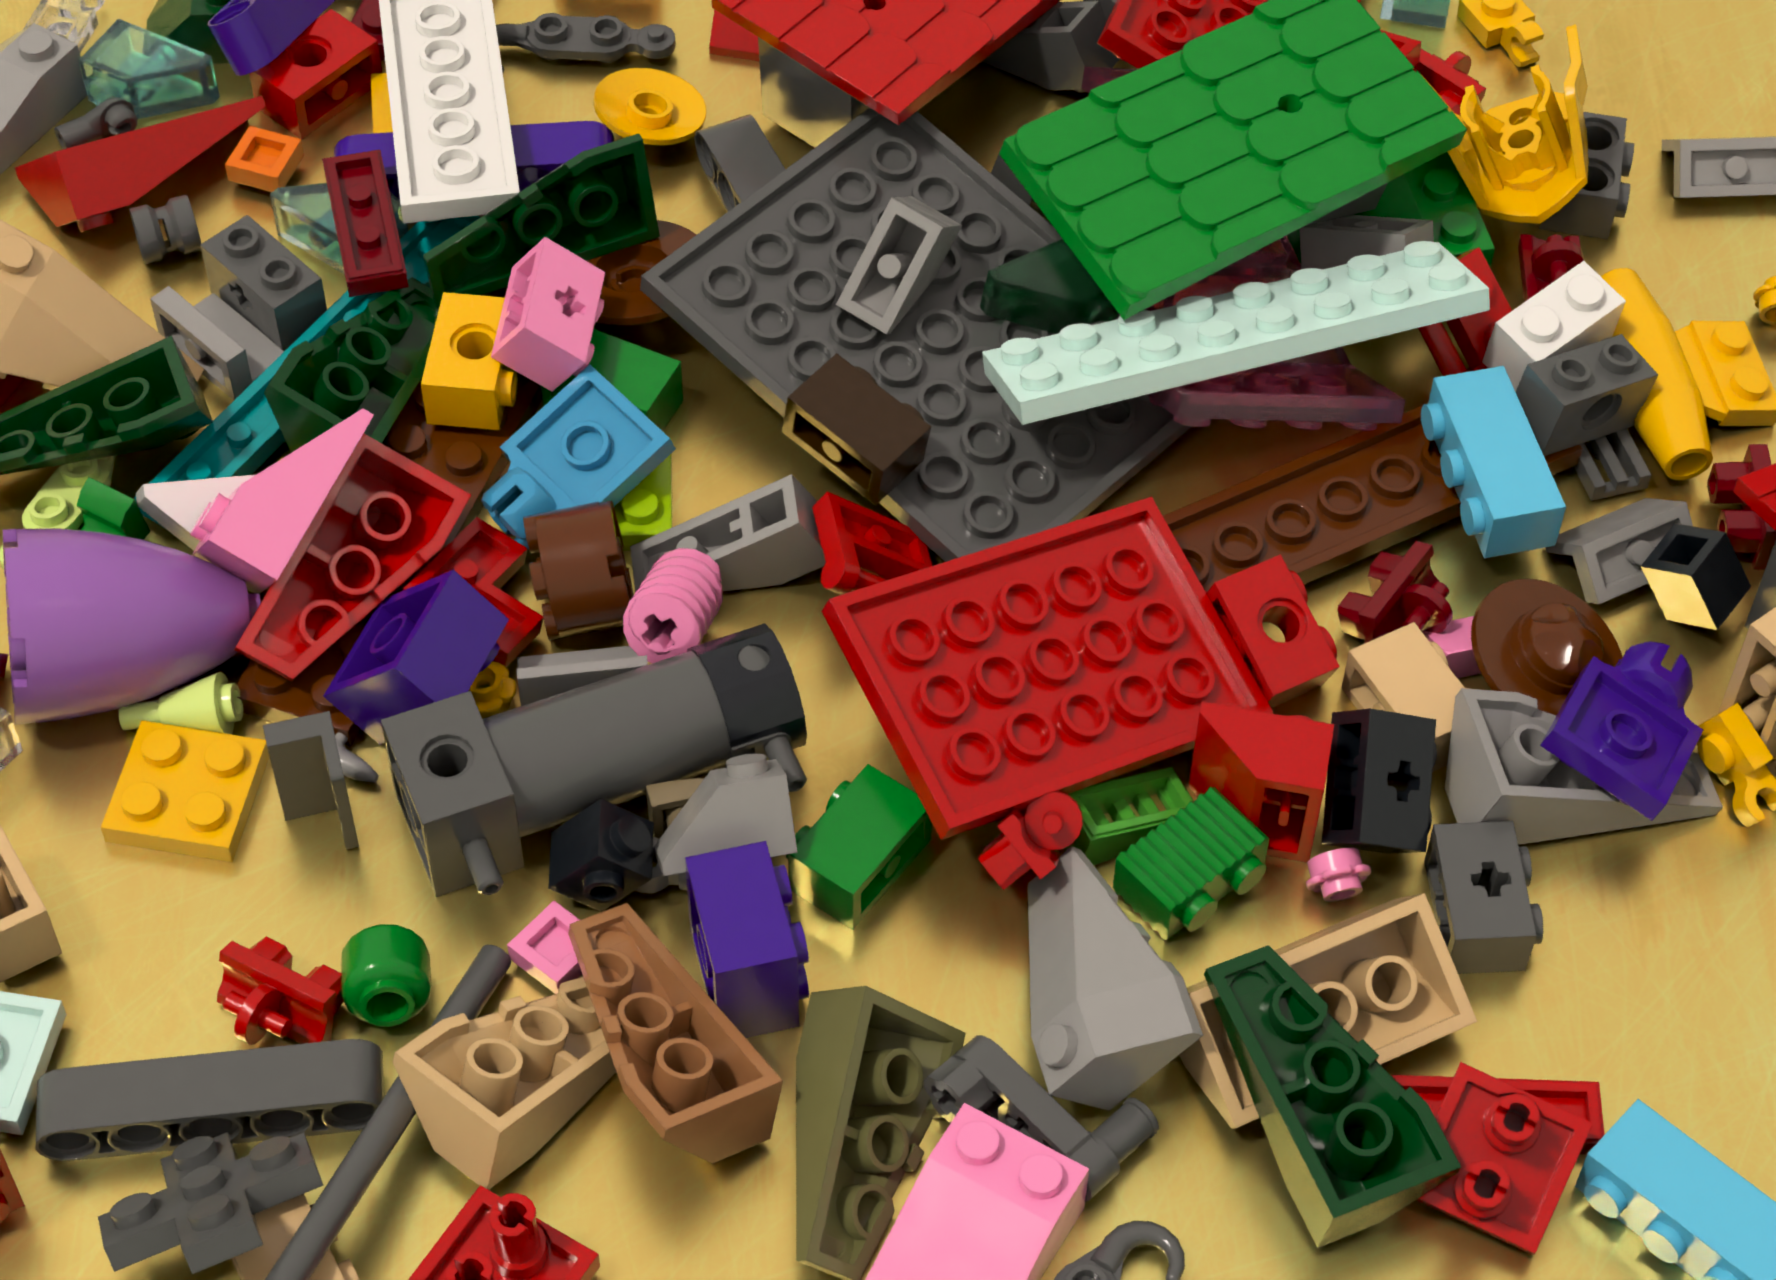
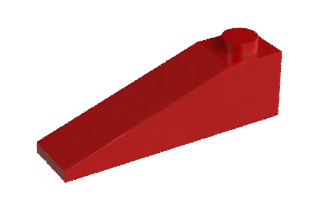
M258 96L59 150L15 167V171L19 181L56 227L77 222L79 231L84 232L114 223L111 215L112 211L129 206L265 108L266 105L263 96Z
M363 433L279 579L270 586L234 650L292 682L441 550L471 494Z

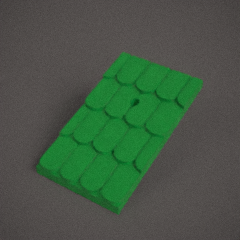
M1269 0L1255 6L1252 14L1190 40L1184 45L1183 50L1091 89L1088 97L1023 125L1018 129L1017 134L1004 139L999 155L1122 319L1125 320L1304 226L1375 210L1388 182L1459 146L1467 128L1452 111L1449 112L1447 110L1448 106L1421 74L1413 70L1414 66L1386 33L1380 31V26L1357 0Z

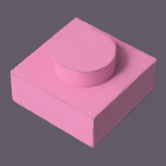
M552 901L507 944L510 959L554 994H557L561 983L577 979L582 975L568 935L570 924L580 919L556 901Z

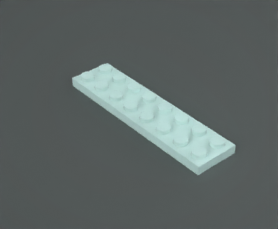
M1418 241L1408 244L1402 251L1381 256L1359 255L1351 258L1347 264L1323 270L1317 268L1301 269L1294 272L1290 278L1278 281L1243 283L1235 287L1232 292L1220 295L1185 297L1180 299L1174 306L1153 311L1143 310L1125 320L1119 316L1116 320L1095 325L1084 323L1072 324L1064 327L1058 334L1037 339L1014 338L1003 343L1000 348L982 352L984 372L1020 423L1025 425L1489 311V287L1439 242Z

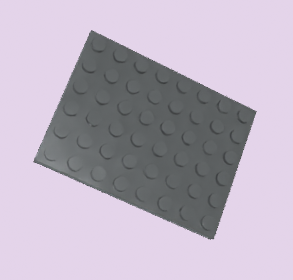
M868 108L641 276L640 290L783 418L788 396L836 353L854 367H861L869 372L877 385L899 402L907 403L914 407L922 415L924 421L932 426L924 460L879 503L902 524L907 525L922 542L945 562L1085 518L1232 393L1236 382L1228 374L1118 401L1106 409L1094 407L1022 425L985 375L982 352L1000 348L1003 343L1014 338L1037 339L1058 334L1064 327L1072 324H1092L1097 321L1108 322L1118 319L1120 315L1055 228L918 111L900 125H897L873 109ZM913 196L958 222L962 227L934 280L891 334H885L837 306L836 303L891 197ZM1150 307L1145 309L1148 311H1153Z

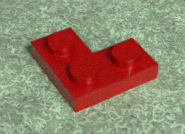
M478 517L465 527L403 588L404 591L451 570H455L509 619L497 640L500 649L493 660L504 665L506 668L541 632L543 616L500 590L524 565L528 548Z

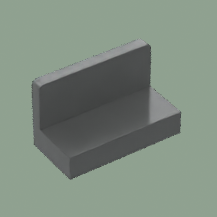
M330 711L263 725L285 821L337 810L346 850L359 847Z

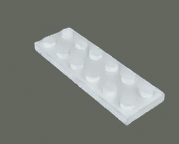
M379 0L403 224L485 215L520 192L492 0Z

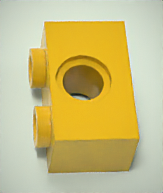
M443 292L421 381L427 424L500 430L504 407L514 406L518 384L516 371L491 358L505 297Z

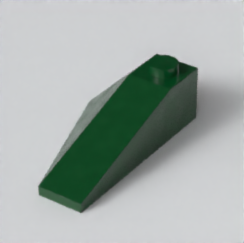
M412 277L408 279V288L386 292L368 303L365 310L346 322L341 319L329 326L326 333L313 342L308 343L304 341L292 348L264 391L291 453L362 408L374 414L364 434L380 443L383 442L424 373L439 311L434 304L431 288Z
M169 336L1 413L0 475L156 449L174 440L186 439L195 434L200 428L213 423L203 392L173 337Z

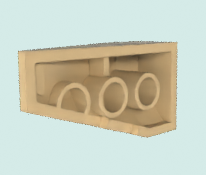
M0 219V378L5 379L7 374L42 382V388L54 390L165 339L164 336L57 251ZM180 350L198 382L204 368Z
M584 977L563 982L560 984L557 994L525 1003L521 996L501 1001L498 1012L476 1019L468 1020L464 1013L442 1019L394 1052L393 1065L433 1150L479 1186L481 1185L488 1190L532 1158L616 1073Z

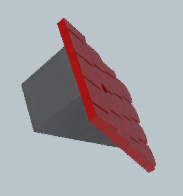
M711 0L714 10L758 37L763 115L814 148L868 108L873 109L893 123L900 125L1061 1Z

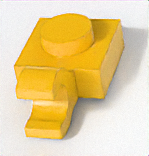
M1459 0L1458 18L1485 48L1501 44L1512 62L1518 67L1539 61L1540 55L1533 49L1531 43L1542 40L1544 33L1535 22L1536 15L1522 0Z
M1739 703L1699 724L1698 726L1703 729L1697 742L1699 756L1705 766L1716 773L1723 786L1734 783L1735 793L1732 804L1738 820L1746 827H1750L1765 819L1762 810L1757 805L1756 795L1758 794L1765 799L1772 812L1776 810V778L1765 765L1774 758Z

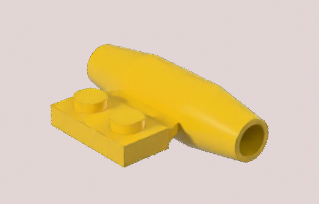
M1618 268L1601 276L1626 300L1612 337L1622 334L1658 374L1645 404L1641 407L1635 418L1634 427L1669 478L1674 480L1690 479L1700 475L1710 467L1713 455L1705 416L1717 420L1720 426H1774L1776 423V392L1745 321L1691 320L1689 325L1674 331L1670 320L1634 270Z

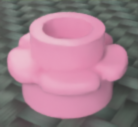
M1357 848L1331 850L1319 854L1307 862L1311 878L1306 881V886L1309 890H1313L1316 893L1322 892L1324 901L1345 900L1363 891L1361 882L1365 881L1367 876L1371 874V868L1369 865L1362 863L1360 852Z

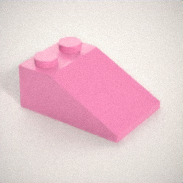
M362 408L242 483L228 498L218 493L213 502L208 503L190 533L191 536L199 540L192 556L213 563L244 580L247 590L253 593L260 594L275 583L374 414Z
M964 1103L929 1155L865 1280H1040L1085 1208L1089 1168Z

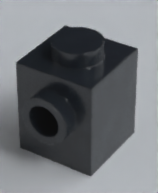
M1674 523L1640 566L1666 620L1714 630L1720 628L1751 588L1727 533Z
M600 798L551 832L548 889L601 912L652 880L654 822Z

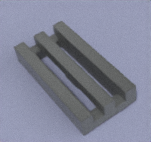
M1627 428L1591 440L1588 443L1595 458L1600 460L1610 479L1608 482H1604L1585 443L1579 444L1583 450L1577 465L1573 467L1591 501L1648 488L1651 473Z

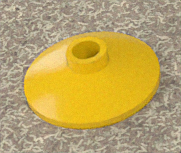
M628 68L609 74L597 85L593 100L595 112L606 127L624 138L640 134L643 143L648 145H672L691 139L695 136L696 131L702 129L707 111L703 97L690 83L674 74L652 68Z

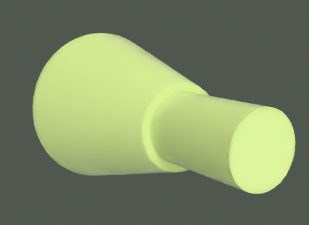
M218 672L165 694L159 700L139 702L119 708V721L124 731L138 729L141 720L232 734L234 722L242 720L243 703L241 699L237 698L240 697L238 685L236 683H229L226 675L223 672Z

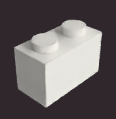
M1582 261L1495 322L1482 362L1488 368L1504 366L1516 392L1527 364L1611 338L1626 300L1585 261Z

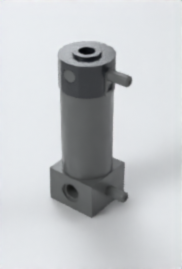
M765 623L687 649L686 653L484 719L481 717L471 691L381 720L395 795L436 897L474 884L482 895L497 893L504 883L501 875L524 868L521 837L565 823L600 798L614 805H619L646 796L647 785L699 778L707 775L710 770L727 768L726 761L728 759L745 754H764L769 760L777 759L787 775L789 792L800 790L807 781L806 775L793 750L804 746L807 738L805 715L800 694L783 648L774 632Z

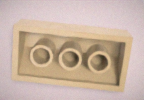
M1425 893L1393 899L1274 950L1328 1004L1327 1012L1357 1042L1363 1039L1379 1055L1377 1062L1380 1065L1478 1022ZM1203 980L1187 987L1203 1036L1179 1054L1185 1068L1230 1128H1238L1258 1119V1112L1207 981Z

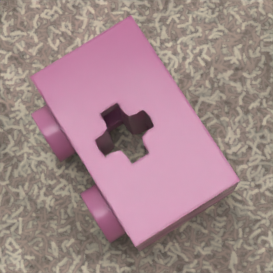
M544 237L512 267L491 358L551 392L571 375L577 376L589 365L594 354L595 347L590 341L593 327L604 308V300L600 298L605 272Z

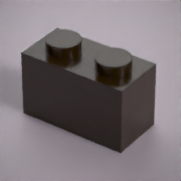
M836 353L788 396L782 432L876 506L923 462L932 426L924 421L922 415L914 407L907 403L899 402L877 385L869 372L861 367H854Z

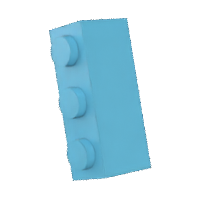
M1498 366L1434 377L1428 404H1424L1421 408L1422 428L1426 438L1429 441L1435 440L1441 454L1442 476L1446 486L1449 488L1454 487L1461 502V521L1467 535H1475L1484 558L1555 546L1566 505L1505 367Z
M1637 1099L1587 1153L1575 1187L1584 1193L1587 1201L1596 1211L1606 1217L1618 1219L1642 1238L1645 1246L1653 1255L1664 1262L1675 1263L1695 1280H1776V1202L1641 1100Z

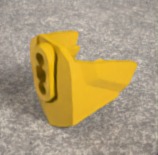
M1576 24L1566 27L1570 66L1564 82V93L1553 91L1549 79L1541 71L1539 64L1530 67L1534 84L1539 94L1490 108L1487 112H1484L1474 85L1465 87V95L1460 106L1461 116L1455 115L1467 128V131L1460 145L1447 152L1483 215L1511 222L1541 224L1565 206L1588 183L1589 158L1587 130L1583 113L1588 85ZM1448 106L1447 110L1449 112H1453V110Z

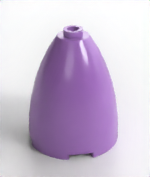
M60 528L2 529L15 725L68 720L108 712L154 698L193 681L217 668L238 653L234 649L261 604L259 593L248 594L244 580L213 563L180 550L142 539L104 532Z

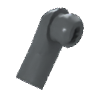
M110 97L85 115L59 125L54 130L61 148L67 149L112 135L133 131L138 125V117L134 112L132 103L124 98Z

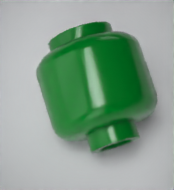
M379 924L368 927L352 936L343 948L341 956V996L348 1011L359 1020L379 1027H392L402 1024L422 1012L429 1002L431 993L430 954L424 940L413 930L392 924Z

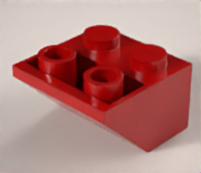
M1201 701L1189 788L1197 797L1200 794H1205L1209 787H1215L1270 838L1266 856L1307 863L1310 860L1322 803L1335 724L1314 721L1302 715L1284 716L1250 710L1233 703L1221 705Z

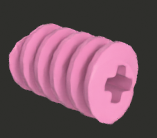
M677 548L666 552L653 564L646 578L629 601L623 615V632L629 646L638 656L647 655V661L655 663L686 653L687 649L701 643L703 636L707 633L723 602L720 566L709 555L696 549Z

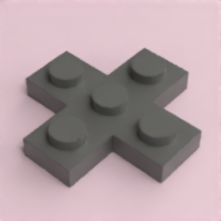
M228 1132L214 1138L199 1136L185 1141L173 1151L172 1155L160 1159L167 1186L166 1189L152 1195L149 1193L130 1195L118 1201L110 1209V1212L98 1216L103 1247L115 1272L181 1245L191 1273L195 1274L262 1246L263 1242L255 1218L256 1213L324 1186L305 1133L303 1132L291 1138L277 1136L257 1144L249 1152V1155L238 1159Z

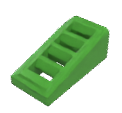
M1172 767L1105 781L1075 791L1069 795L1077 801L1082 810L1083 825L1077 839L1071 845L1063 848L1065 852L1071 846L1081 849L1093 865L1106 862L1118 857L1121 851H1127L1131 844H1136L1141 837H1146L1151 829L1156 830L1161 822H1166L1171 815H1176L1180 808H1186L1189 802L1194 800ZM1157 794L1166 810L1159 811L1150 796ZM1129 804L1134 805L1140 816H1135ZM1109 813L1113 822L1109 823L1104 814Z

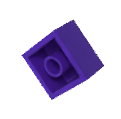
M455 570L387 597L377 606L323 697L379 745L385 743L381 724L382 719L468 692L478 673L487 668L497 656L500 649L497 640L509 619Z
M766 841L685 857L690 931L708 996L745 1038L799 1027V1000L809 998V987L804 964L809 962V956L801 923H791L788 906L793 904L785 865L773 867Z

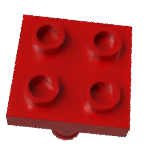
M1460 1062L1435 1118L1459 1161L1461 1169L1458 1173L1416 1200L1522 1251L1535 1255L1593 1123Z
M480 1185L408 1280H591L600 1268L599 1254L536 1218V1208L527 1196L519 1193H508L500 1197Z

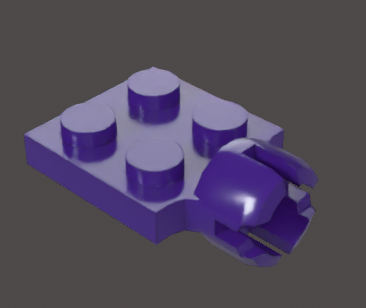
M1649 641L1631 646L1626 650L1622 659H1619L1615 667L1605 664L1593 656L1579 674L1540 746L1558 757L1565 765L1574 768L1614 795L1621 803L1632 807L1653 821L1666 806L1703 729L1694 724L1685 715L1684 705L1693 689L1692 669L1686 658L1680 654L1669 671L1660 664L1670 646L1664 643Z

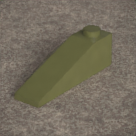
M868 986L811 992L796 1057V1261L842 1280H860L895 1212L892 1198L905 1172L916 1171L925 1153L919 1145L933 1119L943 1118L933 1107L931 1098L924 1088V1080L963 1047L965 1032Z

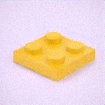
M141 720L100 827L105 842L233 863L269 760L266 740Z

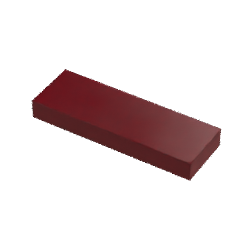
M381 150L322 159L349 297L408 288L407 272Z

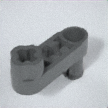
M976 1035L924 1080V1088L931 1098L933 1107L949 1123L952 1122L962 1105L966 1103L1089 1168L1085 1202L1092 1199L1120 1174L1119 1164L1148 1138H1152L1159 1130L1158 1121L1153 1112L1140 1100L1128 1098L1116 1112L1093 1132L1087 1131L992 1039L983 1035Z

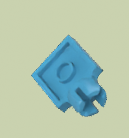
M589 364L500 446L505 457L511 462L508 472L483 494L481 501L495 523L505 533L516 536L514 540L529 549L523 522L524 516L598 501L601 503L612 500L615 506L676 448L671 439Z

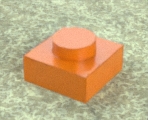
M249 126L225 163L228 181L281 194L304 157L302 139Z

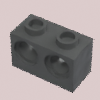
M1583 112L1587 130L1589 158L1588 183L1558 212L1539 225V229L1608 240L1614 217L1624 218L1626 214L1630 184L1622 183L1621 176H1629L1633 160L1634 143L1625 142L1627 118Z

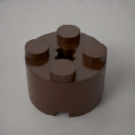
M612 500L601 503L598 501L524 516L523 522L530 553L540 552V557H536V562L529 563L534 593L537 601L548 598L550 603L542 604L543 618L549 641L623 626V615L634 593L629 568L626 567L623 553L624 543Z

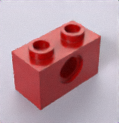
M330 9L307 27L277 58L263 68L249 73L254 98L263 96L266 105L260 111L303 140L371 91V74L383 72L378 40L333 9Z
M1281 554L1214 582L1206 592L1271 708L1321 687L1340 667L1336 660L1337 649L1332 636L1324 627L1318 626L1307 605L1308 597L1303 581L1296 572L1289 571ZM1262 622L1276 625L1283 632L1285 642H1277L1269 638L1263 629Z

